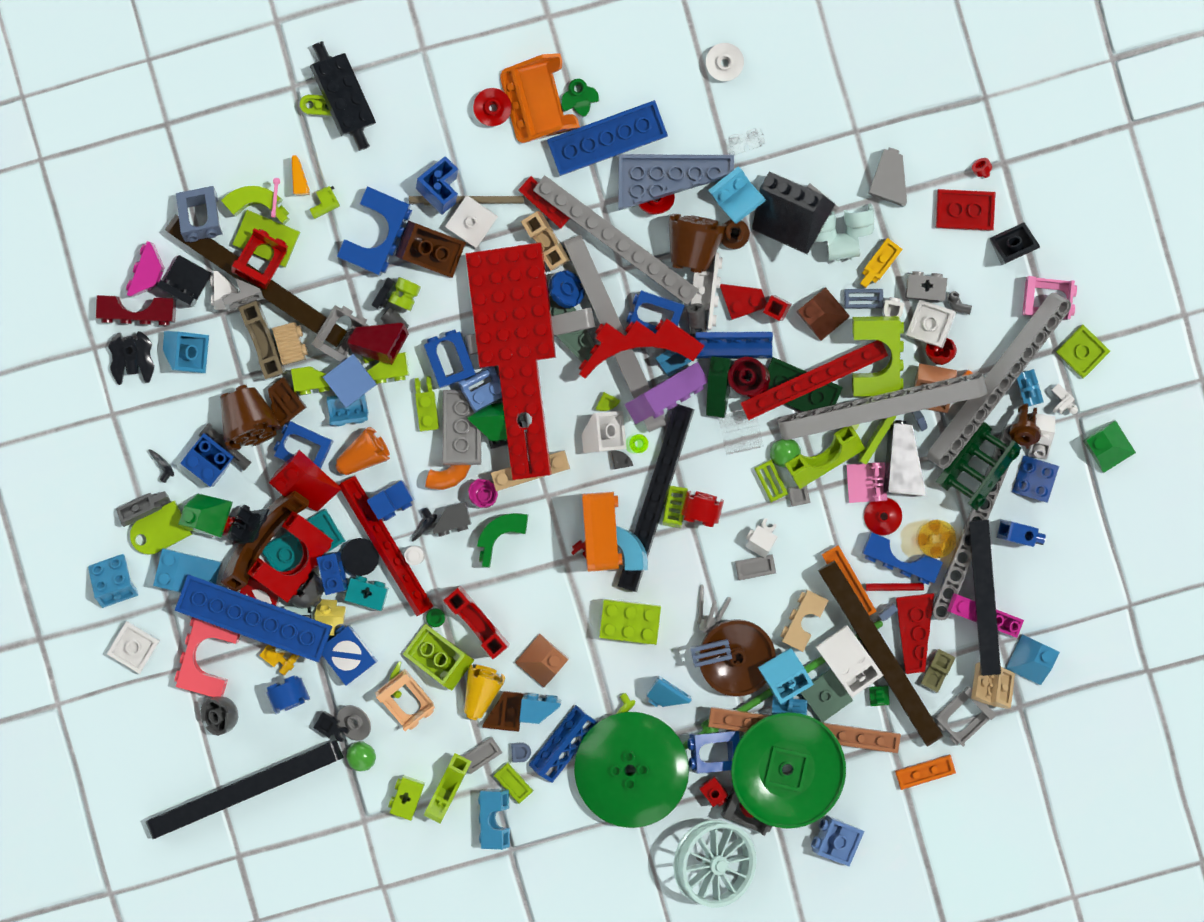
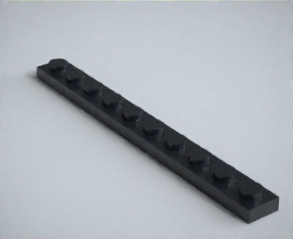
M680 404L673 409L634 535L642 542L647 558L695 410ZM624 563L617 586L637 592L643 571H626Z

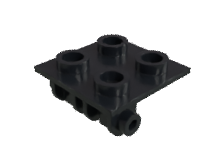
M247 505L240 507L236 515L238 517L234 519L236 522L232 523L227 533V539L233 541L232 545L254 543L259 537L262 525L267 520L269 509L250 511V507Z

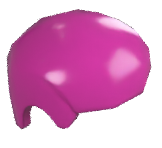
M476 479L470 484L468 489L469 499L472 504L479 508L493 506L498 497V491H496L495 485L490 480Z

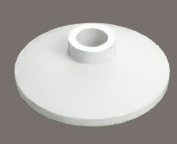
M719 43L713 46L706 56V68L709 74L716 80L731 81L738 77L743 70V54L733 44ZM727 60L728 65L722 66L721 61Z

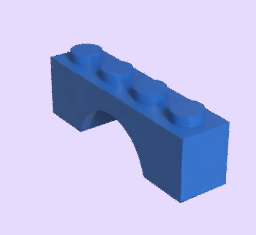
M870 532L862 551L866 555L865 559L874 563L876 559L882 561V566L891 570L894 567L901 569V574L910 578L912 574L918 576V581L929 585V582L935 583L943 564L942 561L925 554L915 561L902 562L893 555L890 549V540Z

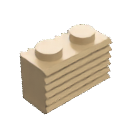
M296 322L272 328L282 365L285 366L306 360L305 355H308L306 344L301 342L300 337L303 336L300 325L297 326Z

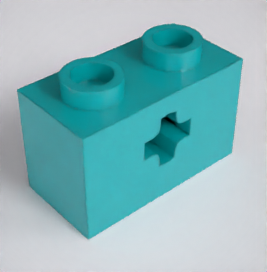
M356 575V578L352 577L350 579L344 600L382 611L389 588L385 587L386 583L380 581L370 583L367 582L366 577ZM368 587L372 595L365 597V593L362 591Z

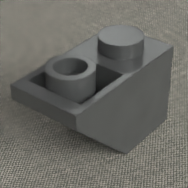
M466 502L446 507L433 529V534L438 533L440 537L450 534L449 530L457 528V532L467 530L468 525L472 523Z

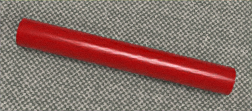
M867 583L866 591H924V583Z

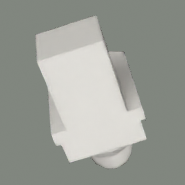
M1058 383L1052 389V393L1061 402L1052 412L1056 413L1058 411L1062 414L1068 409L1069 413L1076 414L1078 407L1073 404L1075 399Z

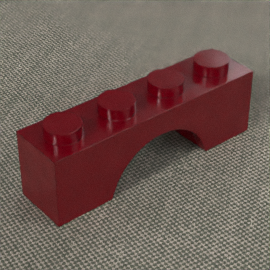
M97 295L96 318L101 319V323H113V320H120L121 324H132L133 320L139 321V324L151 325V321L159 322L158 325L170 326V322H176V299L154 298L150 306L145 310L131 312L123 306L120 297Z

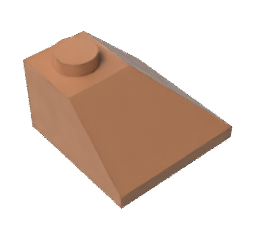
M539 634L515 663L545 687L569 658L544 636Z

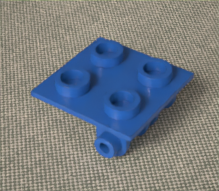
M1023 456L1012 492L1048 503L1060 466Z

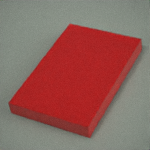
M938 189L936 228L993 231L996 192Z

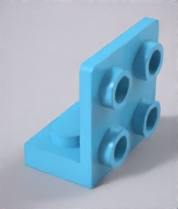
M739 166L709 189L717 204L735 224L765 202V198L751 184Z

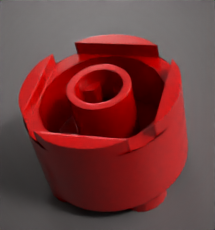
M687 491L681 514L684 515V520L695 522V520L702 521L704 526L713 527L714 524L719 523L724 500L721 499L719 502L714 495L698 491L693 495L691 491Z

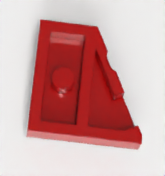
M727 284L720 285L731 320L765 309L767 305L762 289Z

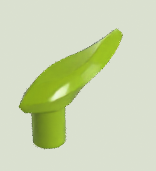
M401 661L395 666L389 681L399 674ZM397 690L392 695L395 698H400L402 693Z
M626 693L622 694L620 699L624 705L619 708L616 714L628 712L635 705V700L630 701Z

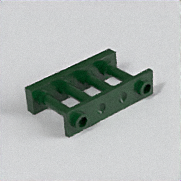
M986 422L981 424L950 466L945 468L935 481L946 491L953 487L970 498L968 504L976 511L985 503L987 495L1011 462L1019 456L1021 447L1012 440L1010 445H1007L990 434L992 428ZM985 440L1004 451L998 461L979 449ZM973 456L978 457L993 467L986 477L968 465ZM964 471L981 482L976 492H973L957 481L961 472Z

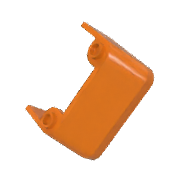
M614 491L584 493L582 497L588 572L619 569V565H623L622 553H618L615 507H619L618 495L614 496Z

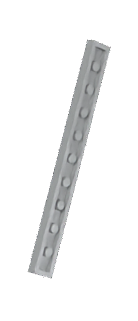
M544 175L533 191L686 305L690 303L699 291V289Z

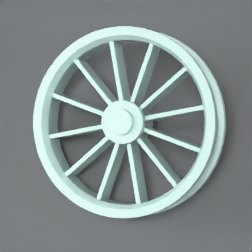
M721 820L703 821L692 827L683 836L676 849L673 862L676 883L686 897L701 905L712 908L727 906L739 899L750 886L756 869V852L750 837L741 828ZM717 829H725L718 845ZM709 831L711 851L701 837ZM733 832L738 839L726 848ZM697 841L706 855L691 852ZM742 846L743 855L727 858ZM689 854L696 856V859L702 862V864L687 866ZM743 861L740 873L728 868L729 863ZM703 869L688 882L686 872ZM726 870L739 875L733 886L724 874ZM719 876L728 889V891L721 896ZM704 879L697 895L692 888ZM712 882L713 898H705Z

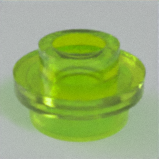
M642 434L634 435L629 442L631 450L635 453H643L647 450L649 444L648 439ZM641 440L643 442L642 447H636L635 442Z

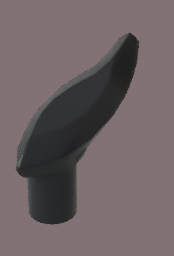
M149 449L148 451L164 471L159 479L166 483L170 476H174V471L162 456Z
M428 508L421 511L426 520L413 536L412 542L418 539L437 519V514L432 515Z

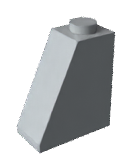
M889 147L888 150L884 149L868 195L904 207L907 203L903 155L899 154V150Z

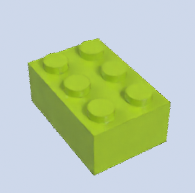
M604 599L599 638L657 645L661 605Z

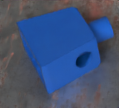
M1001 519L996 538L1034 547L1035 544L1043 545L1046 535L1039 533V528Z

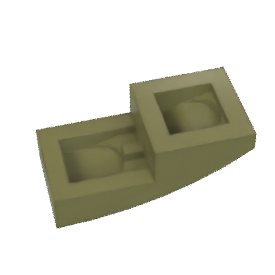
M938 649L920 685L938 693L956 657Z

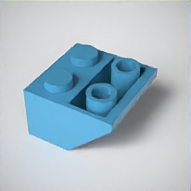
M527 693V696L522 698L520 722L541 723L560 707L561 700L555 695H546V698L539 697V694Z

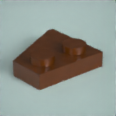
M282 377L268 388L269 398L272 402V412L279 420L281 428L307 408L285 377Z
M504 691L483 723L482 728L519 732L521 703L524 693Z

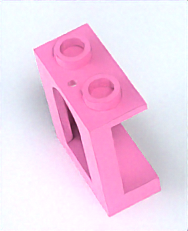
M1027 276L1022 315L1033 316L1039 307H1033L1035 288L1060 290L1065 293L1067 300L1071 302V309L1064 317V320L1071 319V316L1075 314V304H1072L1073 297H1076L1077 285H1074L1075 281Z

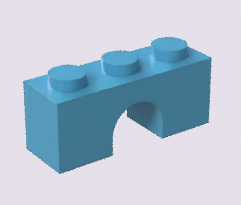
M486 789L480 791L478 803L480 805L479 823L481 824V833L479 835V842L481 843V849L503 850L509 848L510 828L500 827L496 822V813L509 809V790Z

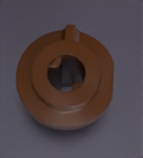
M731 219L724 224H727L721 243L729 249H740L745 246L750 236L747 224L742 220L737 224ZM732 229L739 231L737 239L731 238Z
M1027 403L1018 407L1017 423L1010 428V436L1017 444L1026 446V449H1029L1030 445L1040 440L1041 430L1036 425L1037 408H1033V412L1028 413L1029 404Z

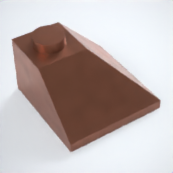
M826 287L797 311V314L820 341L850 317Z

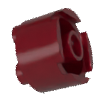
M742 357L736 360L731 369H729L728 381L733 390L746 398H752L768 390L770 374L767 367L759 360L752 357ZM748 374H751V375H752V378H750V381H747V380H746V378L749 377Z

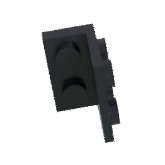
M178 255L165 280H160L157 287L194 307L212 273Z

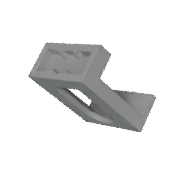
M335 305L311 345L342 363L348 358L347 355L351 350L347 343L350 334L353 333L356 327L369 326L366 324L367 319L359 314L356 317L351 315L353 311L344 305L342 309ZM342 316H348L351 319V327L338 349L335 350L325 344L324 341L336 321Z
M969 686L935 716L938 720L936 725L943 732L947 730L951 734L949 738L956 746L960 743L964 747V743L989 719L992 720L996 716L987 704L971 699L972 688ZM970 698L982 712L962 731H952L948 727L949 717Z

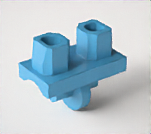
M1035 370L1022 372L1016 380L1023 404L1027 403L1029 406L1043 403Z
M773 697L772 715L784 712L807 715V700L793 699L792 697L780 704Z

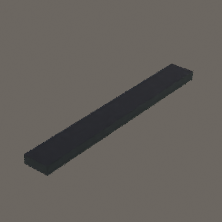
M989 520L969 521L981 676L1000 675L1001 665Z

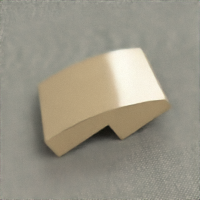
M980 662L976 663L971 699L991 706L1010 709L1015 673L1001 667L1000 675L981 676Z

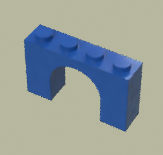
M367 186L360 204L382 214L386 218L389 226L388 236L380 246L375 248H364L344 239L337 257L381 276L382 273H386L389 267L388 258L390 255H394L397 248L395 242L397 238L402 237L405 230L402 226L405 220H409L412 210H410V204Z

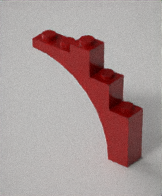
M668 319L659 322L655 328L657 330L656 334L640 322L636 321L633 323L631 321L625 330L627 332L626 336L607 322L605 325L601 323L595 331L597 334L596 339L601 344H596L590 352L592 356L589 361L584 360L578 368L581 370L579 375L586 379L607 358L633 348L656 347L668 349L694 361L704 345Z

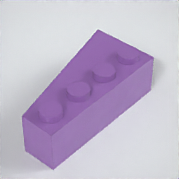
M696 362L624 405L635 424L651 416L655 419L664 414L663 409L670 410L677 406L676 401L680 400L683 402L689 399L691 392L695 395L704 389L703 385L708 383V379L699 363Z

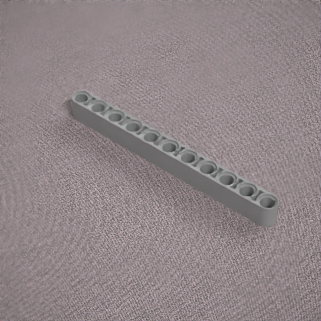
M581 234L564 241L563 243L600 325L601 323L605 325L607 322L626 336ZM633 349L615 354L616 361L633 398L635 399L650 390ZM662 415L655 419L651 416L644 420L649 432L666 425Z
M1055 292L1045 299L984 378L987 394L967 400L927 453V458L942 469L950 466L1070 311L1071 302Z
M974 373L783 416L777 420L781 438L783 440H790L982 397L987 394V388L983 373Z
M1014 424L1006 425L999 439L1007 445H1010L1012 442L1007 432ZM996 447L992 458L998 461L1002 454L1000 449ZM988 465V468H987L986 473H985V475H984L985 477L989 474V472H990V471L992 470V468H993V467H991L990 465ZM1008 468L995 484V489L987 495L988 507L984 510L979 507L977 511L971 508L932 606V615L938 620H946L951 614L947 609L952 597L946 599L943 596L944 590L951 588L953 594H959L972 561L971 545L965 543V537L970 534L969 521H972L976 516L981 520H988ZM961 552L967 555V560L964 563H960L957 559ZM954 570H958L960 573V577L956 581H953L950 577L951 572ZM939 606H944L946 609V613L943 616L936 614V609Z

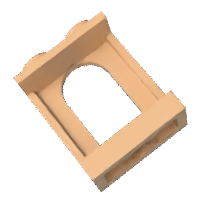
M406 669L375 692L376 698L380 703L383 702L403 726L404 731L412 730L419 724V720L423 717H429L434 712V702ZM405 684L420 702V709L415 714H406L391 697L393 693Z

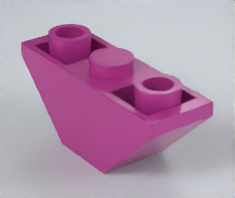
M147 241L146 245L143 244L139 254L142 256L140 261L135 263L133 268L134 277L132 280H129L126 287L128 296L135 297L157 287L161 280L165 267L155 245Z

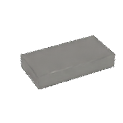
M773 554L767 555L766 558L761 556L735 561L738 580L776 573Z
M490 737L462 757L472 761L468 768L469 773L472 774L500 755L502 751L493 737Z

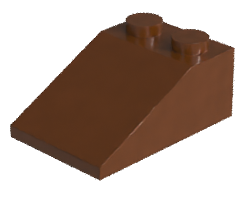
M408 220L395 256L453 278L466 242Z

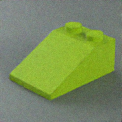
M424 624L403 653L406 658L451 691L474 662L472 657L427 624Z

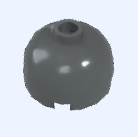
M311 570L307 581L300 585L297 589V594L293 595L289 601L294 606L303 609L317 606L322 600L321 597L324 591L323 582L320 577Z
M216 696L210 698L201 706L202 722L206 721L208 725L206 729L213 735L219 736L231 731L238 722L237 707L227 697Z

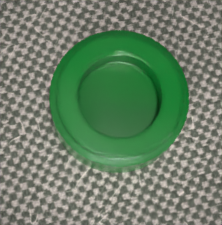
M439 608L429 610L426 615V621L432 627H440L446 619L444 611Z

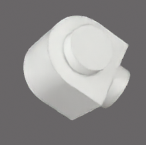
M894 297L884 300L883 316H899L900 318L903 314L904 303L900 302L899 298Z

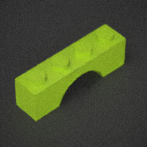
M848 426L834 433L831 445L823 453L812 457L800 454L785 463V466L799 489L865 450V447L854 428Z

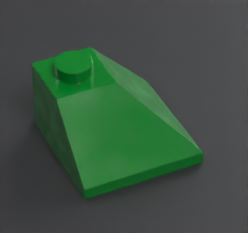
M1116 420L1083 440L1103 473L1136 453Z
M197 494L184 506L179 525L188 531L222 538L233 502Z

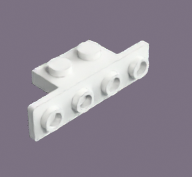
M719 253L715 254L713 272H694L693 286L699 289V291L691 300V304L704 305V310L709 311L707 330H712V326L716 327L717 315H713L714 307H718L719 296H715L716 288H720L721 280L717 273L718 269H722L723 258L719 257Z

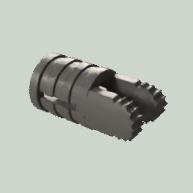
M699 303L689 305L687 307L690 335L695 338V329L701 328V332H707L704 305Z

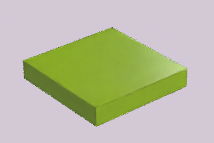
M1081 325L1056 351L1082 379L1110 352L1084 325Z

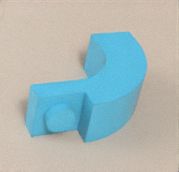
M616 526L617 544L624 553L625 570H648L647 553L642 542L629 530Z

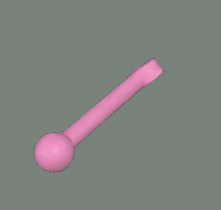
M279 178L273 179L274 194L271 217L273 218L276 217Z

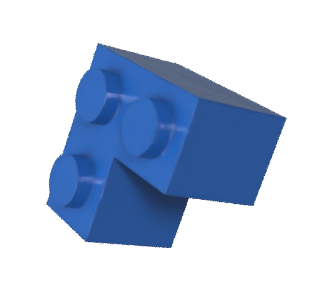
M445 156L417 178L415 189L441 215L456 204L458 193L450 184L457 179L458 168Z
M401 480L371 497L367 502L378 520L384 519V521H387L396 516L395 511L400 508L404 511L411 507V502L415 499L404 481Z

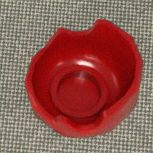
M947 338L943 349L927 343L925 352L933 363L945 365L955 357L957 347L953 340Z

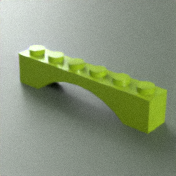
M398 353L392 365L380 361L367 370V372L376 384L387 383L386 379L394 378V381L406 380L405 376H410L407 353ZM311 366L291 369L294 392H299L300 395L311 394V390L318 389V392L330 391V386L323 378L326 373L320 372Z

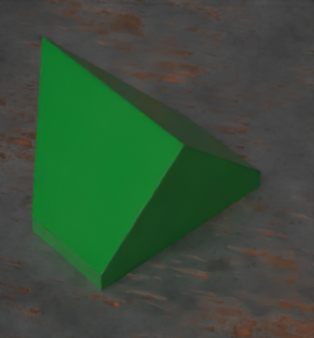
M503 403L491 404L467 418L489 440H507Z

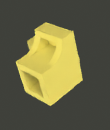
M322 599L316 607L315 620L333 626L330 635L334 636L336 626L344 623L346 606H337V600Z

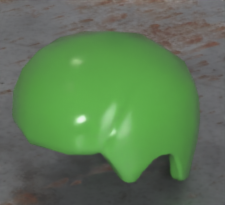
M792 439L777 440L770 449L771 460L782 468L786 467L785 463L801 454L800 446Z
M364 741L352 743L347 748L346 758L351 768L361 772L369 770L374 765L376 753L372 746Z

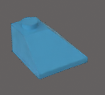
M164 331L163 352L172 370L206 373L209 335Z
M1022 634L1006 669L1041 685L1052 670L1060 652Z
M658 676L647 693L648 702L656 707L658 705L666 707L687 704L692 700L690 695L661 676Z

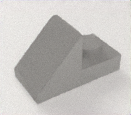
M236 279L240 292H233L222 298L227 311L264 299L260 288Z

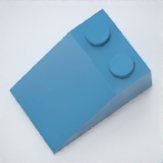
M162 548L153 586L181 592L188 574L216 584L222 562Z

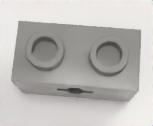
M912 271V274L907 275L905 298L944 302L947 278H944L943 274L931 273V276H924V272ZM926 281L928 285H931V288L927 289V291H925L924 287H921Z

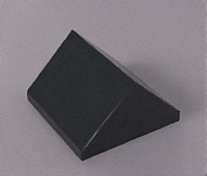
M1025 222L989 238L1001 265L1040 248L1039 243Z

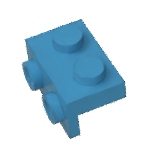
M365 394L347 408L337 396L327 397L330 425L343 426L346 423L353 422L360 424L368 420L369 412Z

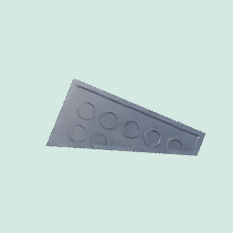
M619 154L618 211L721 180L734 170V155Z

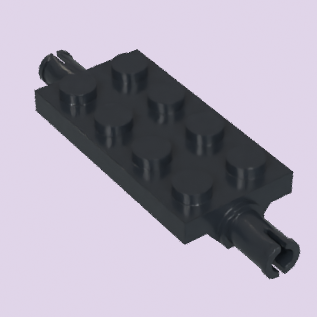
M323 41L320 44L318 42L312 45L319 61L310 65V68L340 135L350 134V136H353L359 151L369 148L370 145L363 131L364 128L374 125L376 121L346 54L342 53L334 57L329 56Z

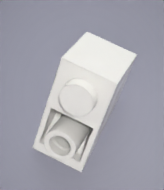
M214 271V275H211L210 278L211 287H214V295H211V305L214 306L215 310H227L222 298H225L230 293H239L240 291L221 272Z
M1036 414V425L1041 430V438L1037 443L1030 445L1028 456L1047 459L1055 435V416Z

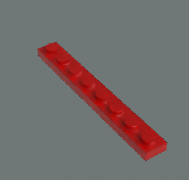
M876 340L740 404L749 421L888 357V353L882 341Z
M356 476L340 483L339 486L342 488L343 495L415 615L419 616L434 607L383 521L377 519L367 500L369 498Z

